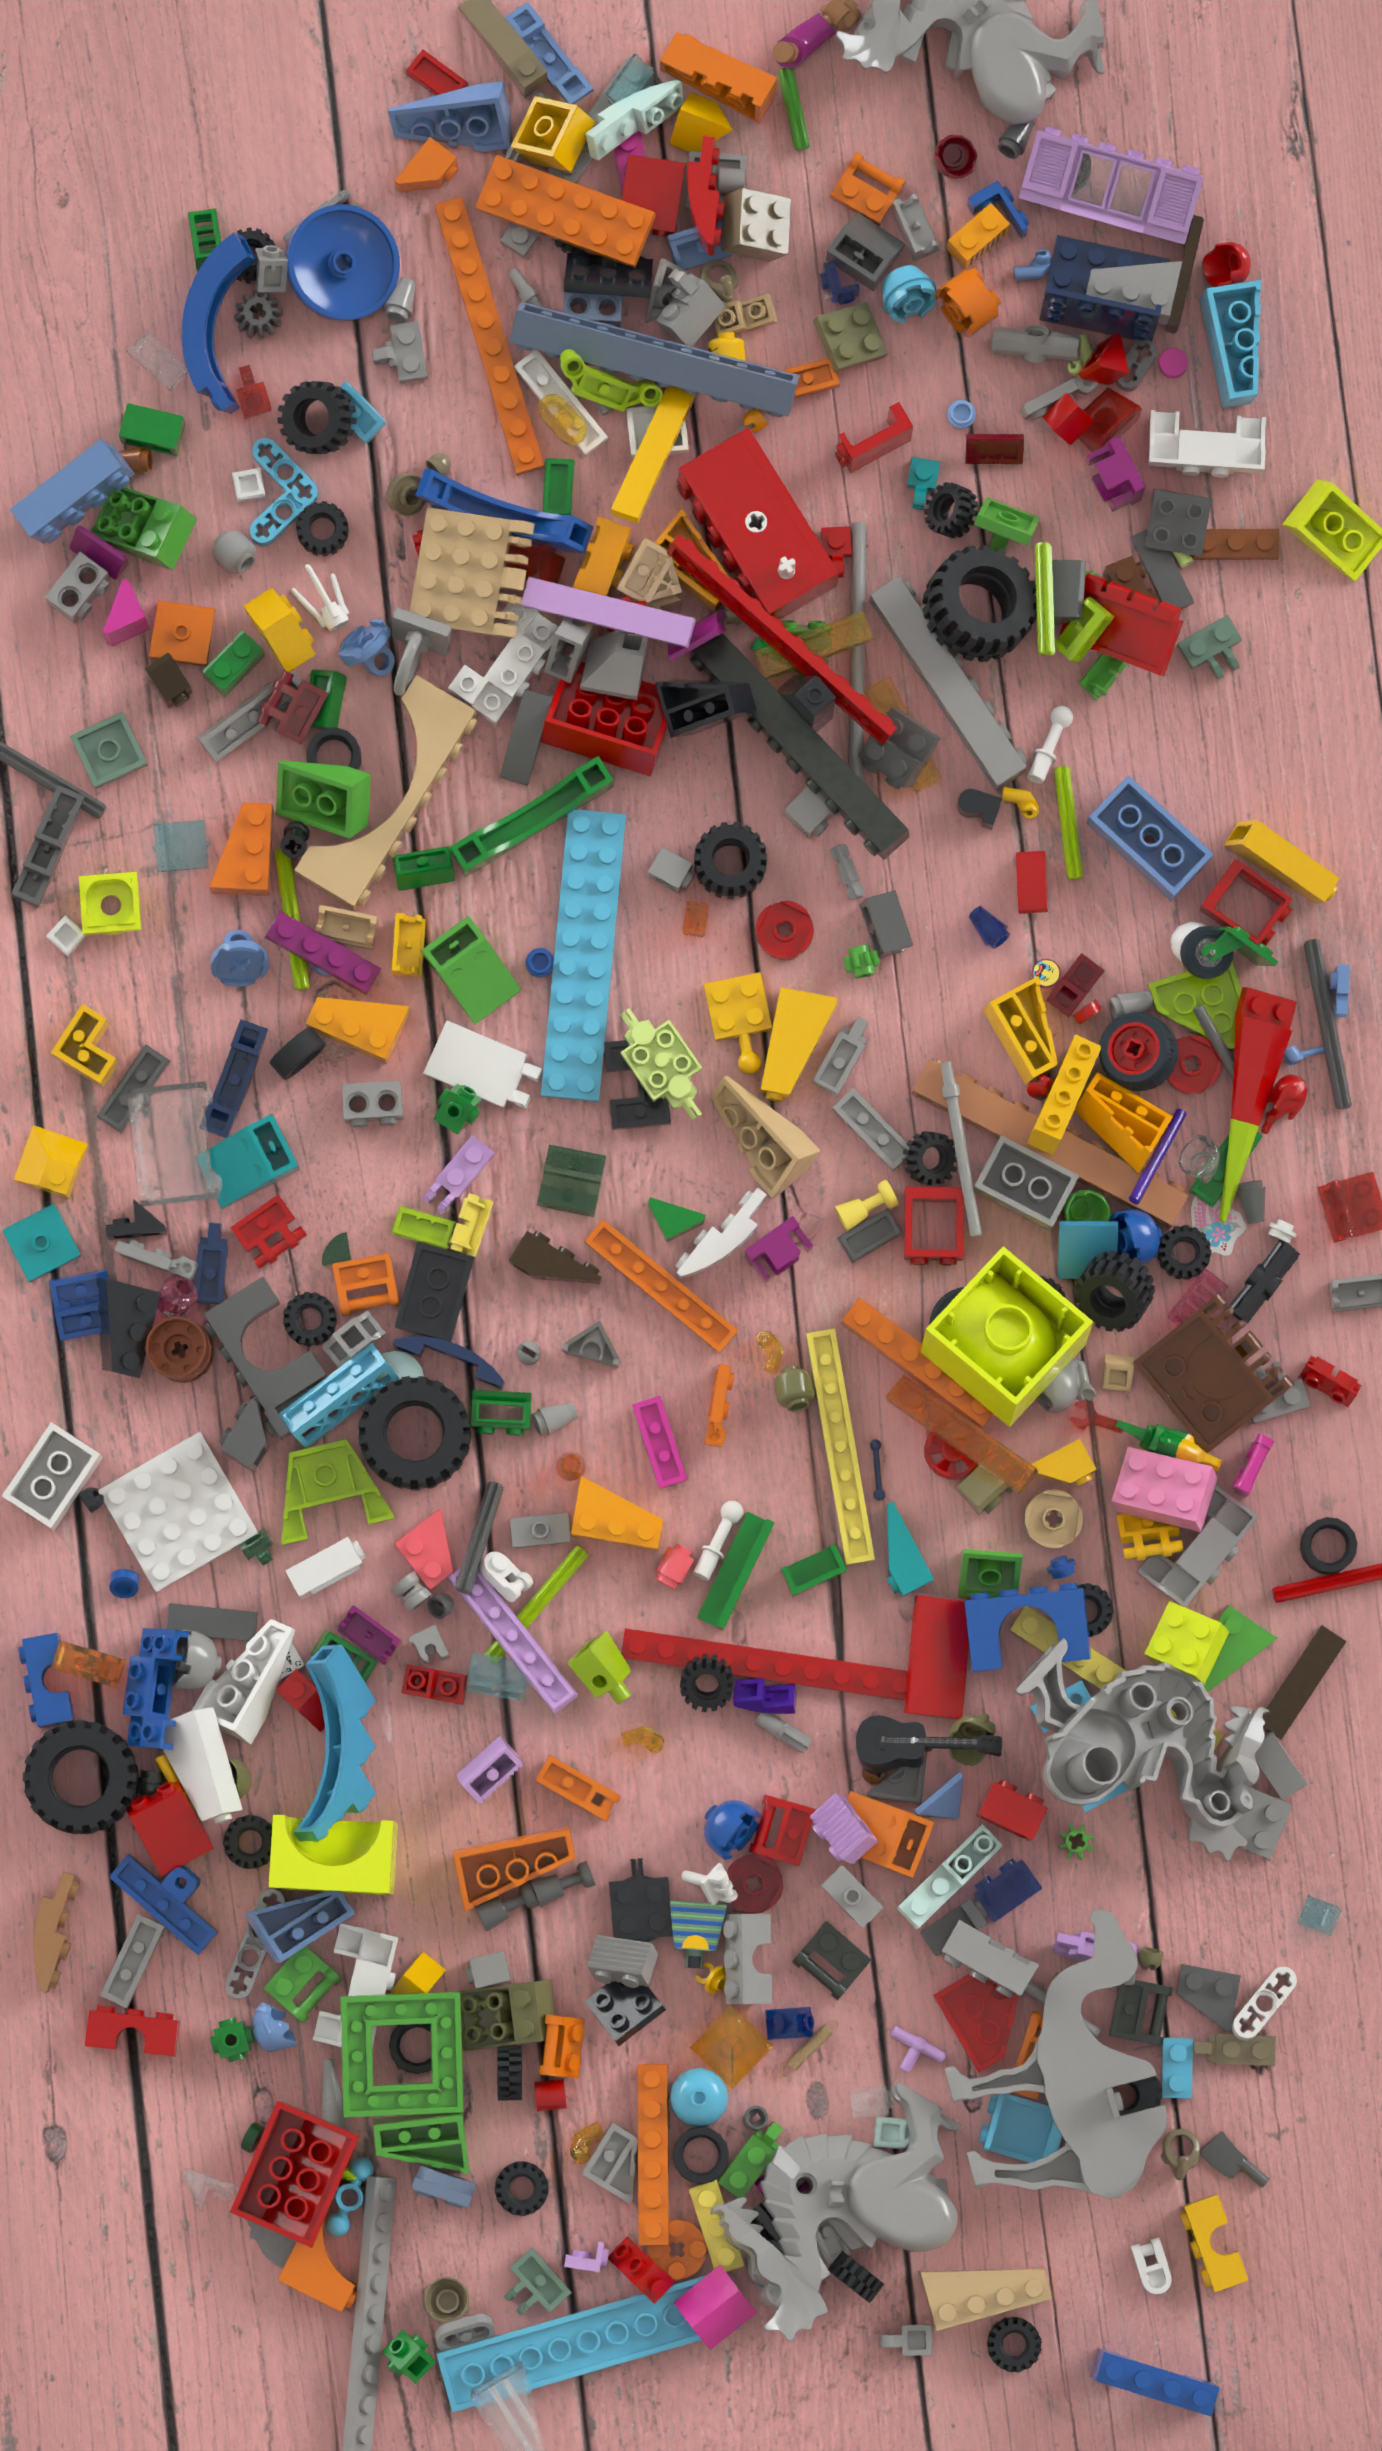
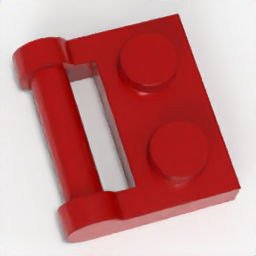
M764 1794L762 1801L765 1804L754 1844L750 1843L748 1852L800 1866L813 1821L810 1815L816 1809ZM777 1807L785 1811L774 1849L765 1847Z

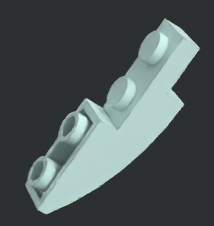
M673 80L646 88L616 102L597 115L599 124L585 133L590 157L600 160L637 131L647 134L677 112L685 102L681 81Z
M982 1824L896 1909L917 1930L1003 1845Z

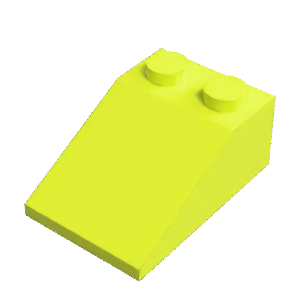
M1317 479L1282 524L1304 545L1355 582L1382 548V528L1332 482Z

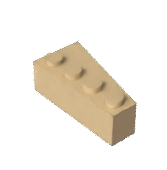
M1043 2268L919 2271L936 2331L1052 2299Z

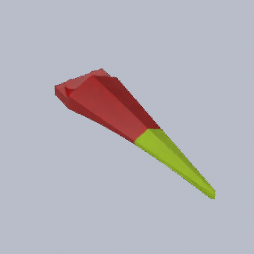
M1242 987L1235 1013L1231 1121L1219 1220L1223 1223L1227 1220L1293 1030L1290 1027L1297 1001L1249 987Z

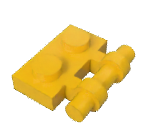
M1127 1514L1116 1515L1121 1545L1130 1543L1134 1545V1547L1123 1548L1124 1560L1136 1558V1561L1146 1560L1148 1556L1155 1555L1169 1557L1172 1556V1553L1183 1551L1182 1540L1170 1541L1169 1539L1170 1537L1180 1536L1179 1527ZM1157 1539L1160 1540V1543H1156V1544H1149V1545H1144V1544H1143V1541H1150V1540H1157Z

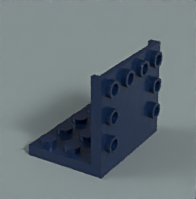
M1057 235L1039 320L1107 335H1114L1118 332L1121 338L1135 341H1146L1147 339L1152 341L1162 305L1156 304L1155 309L1089 296L1086 295V290L1092 269L1169 262V259Z

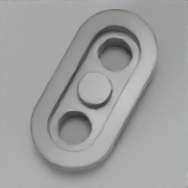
M475 2314L445 2323L438 2327L435 2332L437 2347L444 2352L492 2338L495 2334L494 2323L487 2314Z

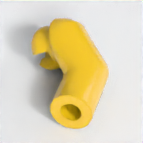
M1010 787L1003 788L1002 801L1016 803L1026 819H1034L1038 815L1039 805L1030 791Z

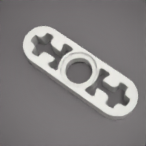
M1288 1967L1276 1968L1236 2016L1232 2023V2031L1238 2039L1243 2041L1253 2039L1293 1991L1297 1983V1977L1293 1970ZM1276 1975L1279 1977L1286 1975L1289 1978L1287 1983L1290 1986L1283 1985L1277 1992V1995L1282 1997L1281 1999H1278L1276 1994L1271 1991L1278 1983ZM1258 1997H1269L1273 2003L1272 2009L1267 2012L1259 2010L1256 2005ZM1250 2008L1257 2018L1251 2024L1253 2032L1247 2030L1243 2033L1240 2030L1242 2025L1239 2021L1246 2022L1252 2013L1247 2010Z

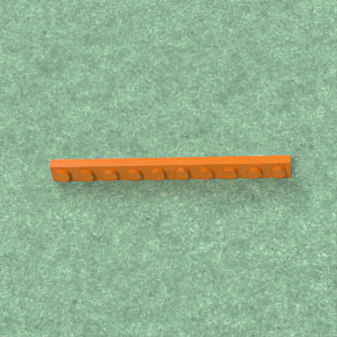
M458 197L435 204V210L516 475L544 468L542 456L463 198Z

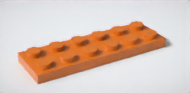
M496 155L475 206L476 210L633 268L636 267L656 217L655 212L499 155Z

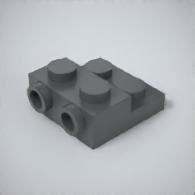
M895 706L890 708L887 716L892 720L897 730L884 746L870 735L859 757L864 760L862 765L867 770L873 773L880 771L887 776L885 779L886 783L896 789H900L901 787H913L941 738Z

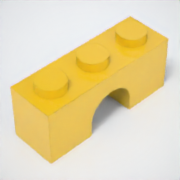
M1218 2194L1183 2205L1184 2213L1180 2214V2218L1185 2231L1191 2230L1194 2241L1190 2242V2246L1195 2259L1201 2258L1204 2270H1201L1200 2274L1205 2287H1211L1213 2292H1218L1249 2281L1238 2251L1228 2254H1217L1211 2247L1210 2237L1212 2232L1217 2227L1228 2224Z

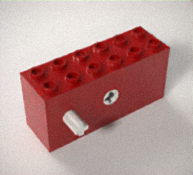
M749 427L679 467V478H677L679 485H677V489L685 501L688 499L691 501L694 508L692 513L700 525L704 523L709 533L706 535L713 548H720L723 554L721 559L727 571L736 574L741 589L748 596L756 598L767 613L782 619L837 586L839 572Z

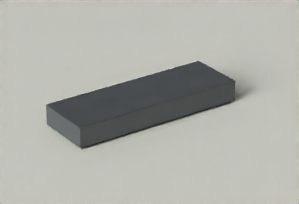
M1147 529L1131 536L1130 539L1160 602L1164 601L1181 609L1194 604V600L1171 552L1146 547Z
M145 1044L98 1113L97 1118L122 1134L171 1061Z
M169 1603L167 1629L179 1631L185 1629L202 1633L209 1638L249 1642L256 1635L258 1612Z

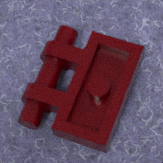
M284 670L280 678H276L272 685L274 689L268 701L263 702L260 708L262 712L257 721L267 726L273 716L279 720L275 728L276 732L302 744L328 693L301 679L297 689L289 685L294 674ZM285 693L292 698L283 712L277 707Z

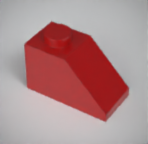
M295 1669L276 1691L321 1732L325 1728L317 1689L305 1676Z

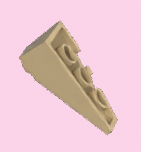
M724 1077L712 1094L711 1098L727 1128L733 1129L739 1141L737 1147L740 1153L745 1152L752 1165V1168L749 1169L751 1174L772 1199L802 1176L820 1153L818 1147L801 1129L730 1077Z

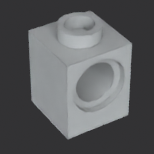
M661 847L648 871V878L679 894L682 887L688 888L695 873L691 872L693 863Z
M504 1951L469 1959L470 1966L465 1967L468 1983H475L476 1989L511 1980Z

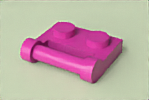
M1258 1434L1255 1441L1252 1442L1246 1454V1458L1249 1459L1245 1470L1239 1469L1233 1482L1236 1494L1244 1498L1250 1494L1262 1464L1274 1443L1273 1439Z

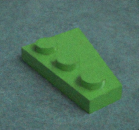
M1229 1605L1218 1620L1228 1629L1229 1634L1205 1685L1203 1684L1207 1693L1278 1639Z

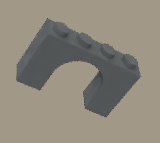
M264 1277L259 1278L204 1313L208 1321L203 1323L211 1338L218 1336L223 1346L218 1349L227 1363L232 1360L239 1369L234 1374L243 1388L247 1385L250 1386L254 1392L250 1399L257 1402L260 1411H268L272 1407L277 1409L327 1377L311 1350L277 1370L259 1369L245 1358L242 1341L246 1329L253 1321L280 1305L278 1298Z

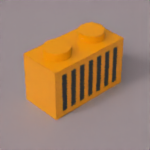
M990 203L948 239L946 250L966 270L1008 234L1010 223Z

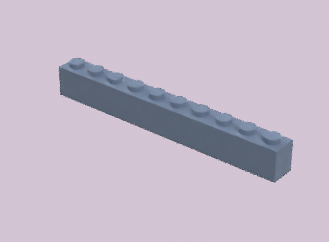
M522 301L516 310L510 337V343L516 344L518 348L523 350L536 349L544 351V354L549 357L559 358L563 351L571 349L582 357L585 365L593 364L600 366L599 368L605 372L614 373L619 371L627 373L628 377L635 380H643L645 378L655 381L657 385L662 387L675 386L683 388V391L688 394L699 395L702 393L709 395L718 402H736L744 409L754 410L758 408L766 410L769 415L774 417L789 416L800 375Z

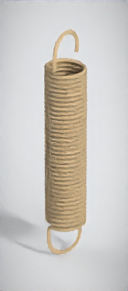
M834 2018L828 2020L781 2067L782 2075L790 2077L793 2072L788 2076L783 2074L782 2069L786 2064L795 2071L800 2068L820 2045L833 2034L826 2024L831 2020H835L837 2027L834 2030H836L839 2026L838 2020Z

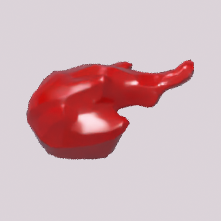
M1289 1074L1279 1079L1273 1086L1267 1103L1273 1102L1274 1107L1266 1113V1120L1261 1129L1262 1133L1268 1134L1272 1125L1288 1112H1290L1288 1120H1292L1301 1110L1308 1091L1306 1083L1301 1077Z

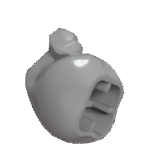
M1073 1358L1036 1398L1047 1412L1064 1411L1073 1405L1075 1399L1090 1401L1097 1395V1392L1089 1382L1086 1364L1079 1359Z

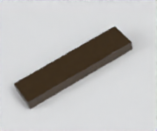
M1193 215L1172 310L1165 332L1175 334L1180 325L1204 222L1203 217Z
M1323 1625L1320 1626L1266 1709L1269 1712L1262 1716L1265 1722L1263 1725L1265 1730L1268 1732L1273 1731L1276 1737L1282 1740L1347 1641Z

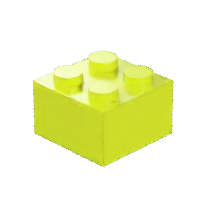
M1169 1601L1144 1654L1153 1663L1159 1665L1162 1662H1166L1191 1675L1198 1682L1201 1681L1205 1685L1229 1631L1222 1623Z

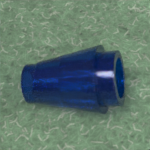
M982 906L975 908L969 914L968 918L972 921L986 946L990 945L992 949H996L1009 938L1008 926Z

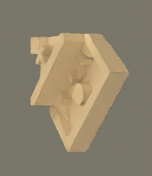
M644 537L616 589L639 602L646 601V603L669 595L682 593L672 556L666 553L667 549Z

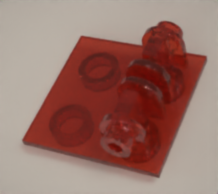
M1374 1172L1341 1181H1331L1326 1185L1317 1187L1333 1243L1382 1230V1199Z

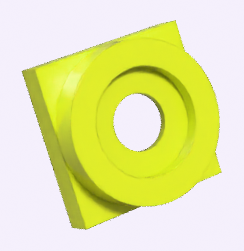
M137 872L79 876L83 935H118L124 932L142 931ZM107 896H115L121 902V908L115 915H107L101 909L102 900Z

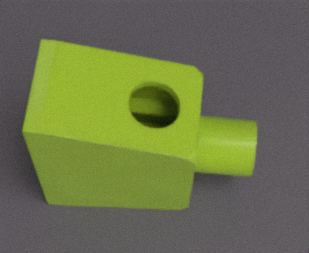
M607 1630L584 1644L568 1661L570 1668L594 1697L599 1698L609 1692L618 1705L632 1695L623 1683V1680L631 1672L630 1668Z

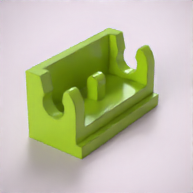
M1092 597L1086 598L1083 602L1082 618L1071 621L1059 638L1055 639V648L1072 662L1080 663L1092 645L1114 619V616Z

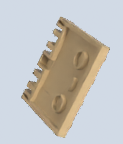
M427 507L410 612L449 625L452 630L515 639L516 626L496 622L497 620L518 622L519 615L512 612L498 611L500 602L512 605L521 604L522 597L501 593L502 589L523 591L526 571L506 567V564L508 562L528 565L529 558L523 555H511L508 552L510 545L524 548L531 547L532 540L514 537L511 534L532 536L534 523Z

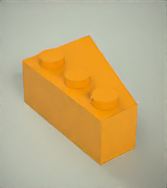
M581 1476L571 1537L658 1551L663 1519Z

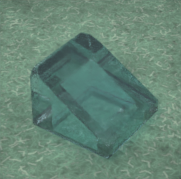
M1308 1895L1298 1923L1331 1936L1340 1916L1341 1908Z

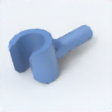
M1293 1045L1285 1050L1284 1059L1287 1064L1295 1065L1304 1058L1325 1053L1324 1046H1319L1300 1052L1297 1046Z

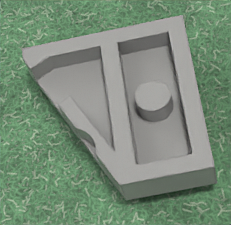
M611 2122L581 2174L631 2204L633 2200L638 2138Z

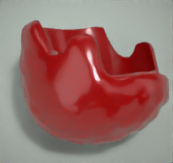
M1234 242L1216 244L1215 248L1203 258L1202 266L1205 280L1212 287L1243 283L1250 273L1251 259L1249 253L1241 244Z

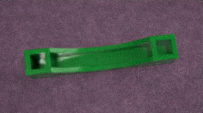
M597 756L574 770L562 781L508 816L471 833L450 846L451 855L465 877H468L566 817L573 810L579 809L614 787V780L600 757Z

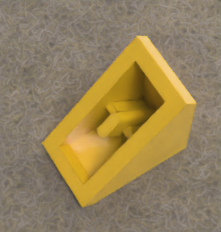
M422 1952L401 1977L390 1994L429 1993L446 1969Z

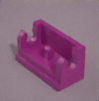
M354 1605L348 1611L345 1619L340 1622L337 1629L338 1632L383 1665L387 1663L402 1642L398 1637Z

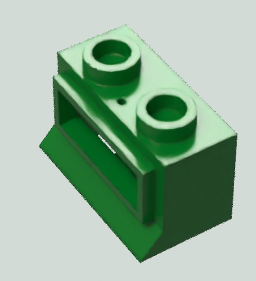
M473 1390L471 1428H477V1433L494 1434L495 1429L506 1430V1435L523 1436L524 1431H530L532 1393ZM479 1404L523 1407V1421L479 1418Z

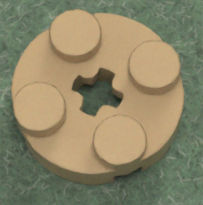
M1055 1489L1046 1490L1036 1495L1027 1505L1024 1513V1526L1029 1538L1039 1546L1048 1549H1059L1071 1544L1080 1534L1083 1526V1512L1077 1501L1069 1493ZM1052 1511H1056L1057 1517L1062 1518V1522L1057 1523L1055 1528L1050 1527V1523L1045 1521V1516H1050Z

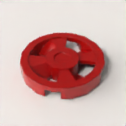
M959 1421L945 1422L936 1426L928 1434L924 1445V1458L929 1468L937 1476L948 1480L962 1479L970 1475L978 1467L982 1457V1444L977 1432L969 1425ZM949 1428L951 1438L945 1440L939 1433L941 1430ZM971 1436L976 1447L965 1448L963 1442ZM941 1453L943 1459L935 1465L930 1455ZM959 1460H962L968 1467L967 1470L961 1473H957L955 1464Z

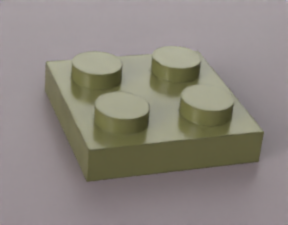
M867 302L817 316L813 320L834 372L879 360L888 355Z

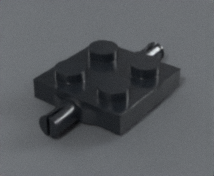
M643 1858L637 1859L638 1870L636 1859H630L632 1877L624 1881L609 1882L613 1937L649 1943V1941L656 1938L673 1936L668 1877L651 1878L644 1876Z

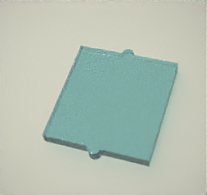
M633 54L605 94L615 104L636 92L663 82L652 71V66L646 65L637 54Z
M205 820L154 824L155 845L153 850L156 852L158 872L209 868L207 847L210 844L206 840Z

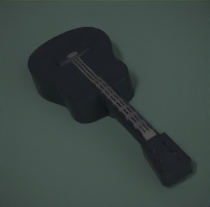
M876 1715L866 1718L860 1724L856 1735V1750L859 1762L864 1769L874 1773H881L901 1766L920 1767L925 1761L927 1752L933 1749H976L979 1753L1000 1757L1002 1755L1003 1741L1000 1736L978 1735V1738L926 1737L925 1728L921 1723H902L890 1717Z

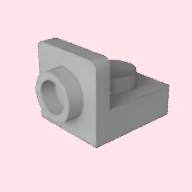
M273 245L256 248L257 272L255 288L257 292H286L288 259L284 249Z

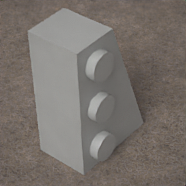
M1182 261L1092 269L1086 295L1155 309L1156 304L1162 305L1158 323L1167 325Z
M958 1920L941 1950L946 1955L943 1960L957 1968L963 1964L972 1970L969 1974L970 1976L984 1984L987 1979L997 1984L995 1990L1010 1999L1013 1994L1017 1997L1022 1996L1039 1964L1032 1960H1027L1014 1950L1003 1946L961 1920Z

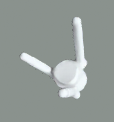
M307 564L305 568L326 605L321 609L322 615L295 588H292L290 592L313 615L322 629L327 627L330 632L349 622L347 615L350 614L344 603L336 575L332 573L330 578L338 605L336 601L331 603L312 567Z

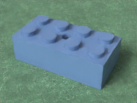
M100 439L18 502L10 511L29 537L43 544L46 542L52 543L62 535L61 531L69 524L73 526L83 520L85 517L84 513L87 510L104 504L108 499L107 495L113 490L119 491L126 487L131 481L129 478L135 473L115 446Z
M1129 775L1089 816L1086 823L1171 902L1211 861L1214 855ZM1147 836L1152 837L1154 844L1146 843L1144 838Z

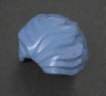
M262 2002L255 2009V2015L252 2019L254 2028L253 2038L257 2040L259 2046L266 2052L296 2047V2039L293 2032L289 2030V2023L281 2021L285 2017V2012Z

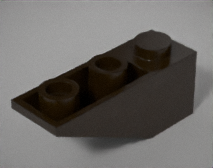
M537 1230L534 1234L529 1231L525 1233L508 1260L509 1264L533 1279L600 1284L602 1281V1277L598 1275L600 1272L598 1268L586 1261L583 1265L573 1259L574 1253L562 1246L559 1249L548 1244L550 1239Z

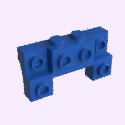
M143 1628L139 1657L130 1656L122 1715L131 1716L127 1740L128 1746L173 1750L174 1745L164 1743L166 1726L176 1727V1721L168 1720L176 1667L175 1661H185L184 1655L176 1654L178 1637L188 1638L189 1632Z

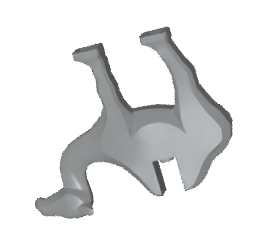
M1094 1910L1090 1914V1921L1094 1925L1093 1957L1066 1968L1051 1981L1044 2002L1042 2030L1032 2055L1023 2065L1012 2069H1000L987 2077L969 2079L960 2073L954 2066L944 2069L953 2103L989 2094H1008L1024 2090L1045 2094L1053 2121L1065 2140L1064 2147L1047 2157L1028 2164L994 2163L982 2158L976 2151L967 2152L976 2188L987 2186L989 2183L1019 2186L1034 2191L1057 2185L1079 2189L1108 2199L1117 2198L1133 2189L1143 2173L1150 2150L1165 2131L1167 2126L1165 2105L1120 2116L1119 2111L1124 2110L1120 2093H1114L1113 2088H1111L1157 2076L1152 2064L1146 2060L1124 2054L1101 2044L1089 2031L1081 2015L1082 2001L1089 1993L1122 1984L1133 1985L1135 1983V1972L1138 1967L1137 1956L1123 1934L1117 1919L1111 1912Z

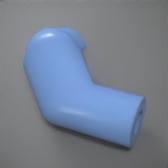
M1045 249L1038 250L1035 253L1036 257L1029 266L1014 267V280L1041 279L1051 266L1050 252Z

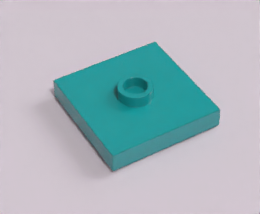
M55 1204L2 1230L29 1283L82 1256Z

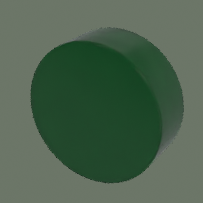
M256 2122L252 2123L243 2137L241 2149L251 2154L259 2143L265 2127Z

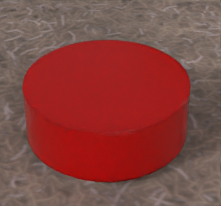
M1095 999L1072 1016L1078 1024H1082L1098 1013L1102 1007Z

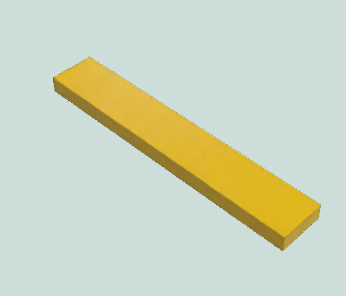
M675 386L666 388L611 508L612 516L638 524L696 395L688 394L683 391V388Z

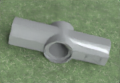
M1032 325L1025 329L995 327L993 330V353L1023 356L1026 361L1033 363L1044 362L1048 358L1078 361L1080 356L1081 337L1079 334L1050 332L1047 327L1041 325Z

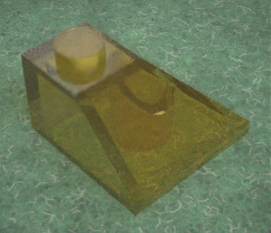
M730 2005L696 2040L690 2049L733 2089L768 2053L773 2045L741 2013Z

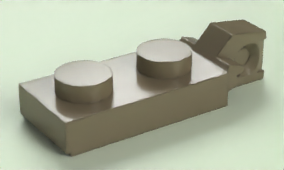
M1234 2034L1209 2035L1208 2042H1193V2054H1208V2062H1214V2064L1275 2066L1276 2036L1256 2035L1249 2041H1243Z

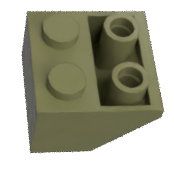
M998 1448L955 1489L978 1515L983 1511L989 1514L1001 1503L1002 1499L999 1497L1005 1491L1011 1494L1022 1484L1024 1479L1021 1476L1024 1474L1025 1469L1002 1448Z

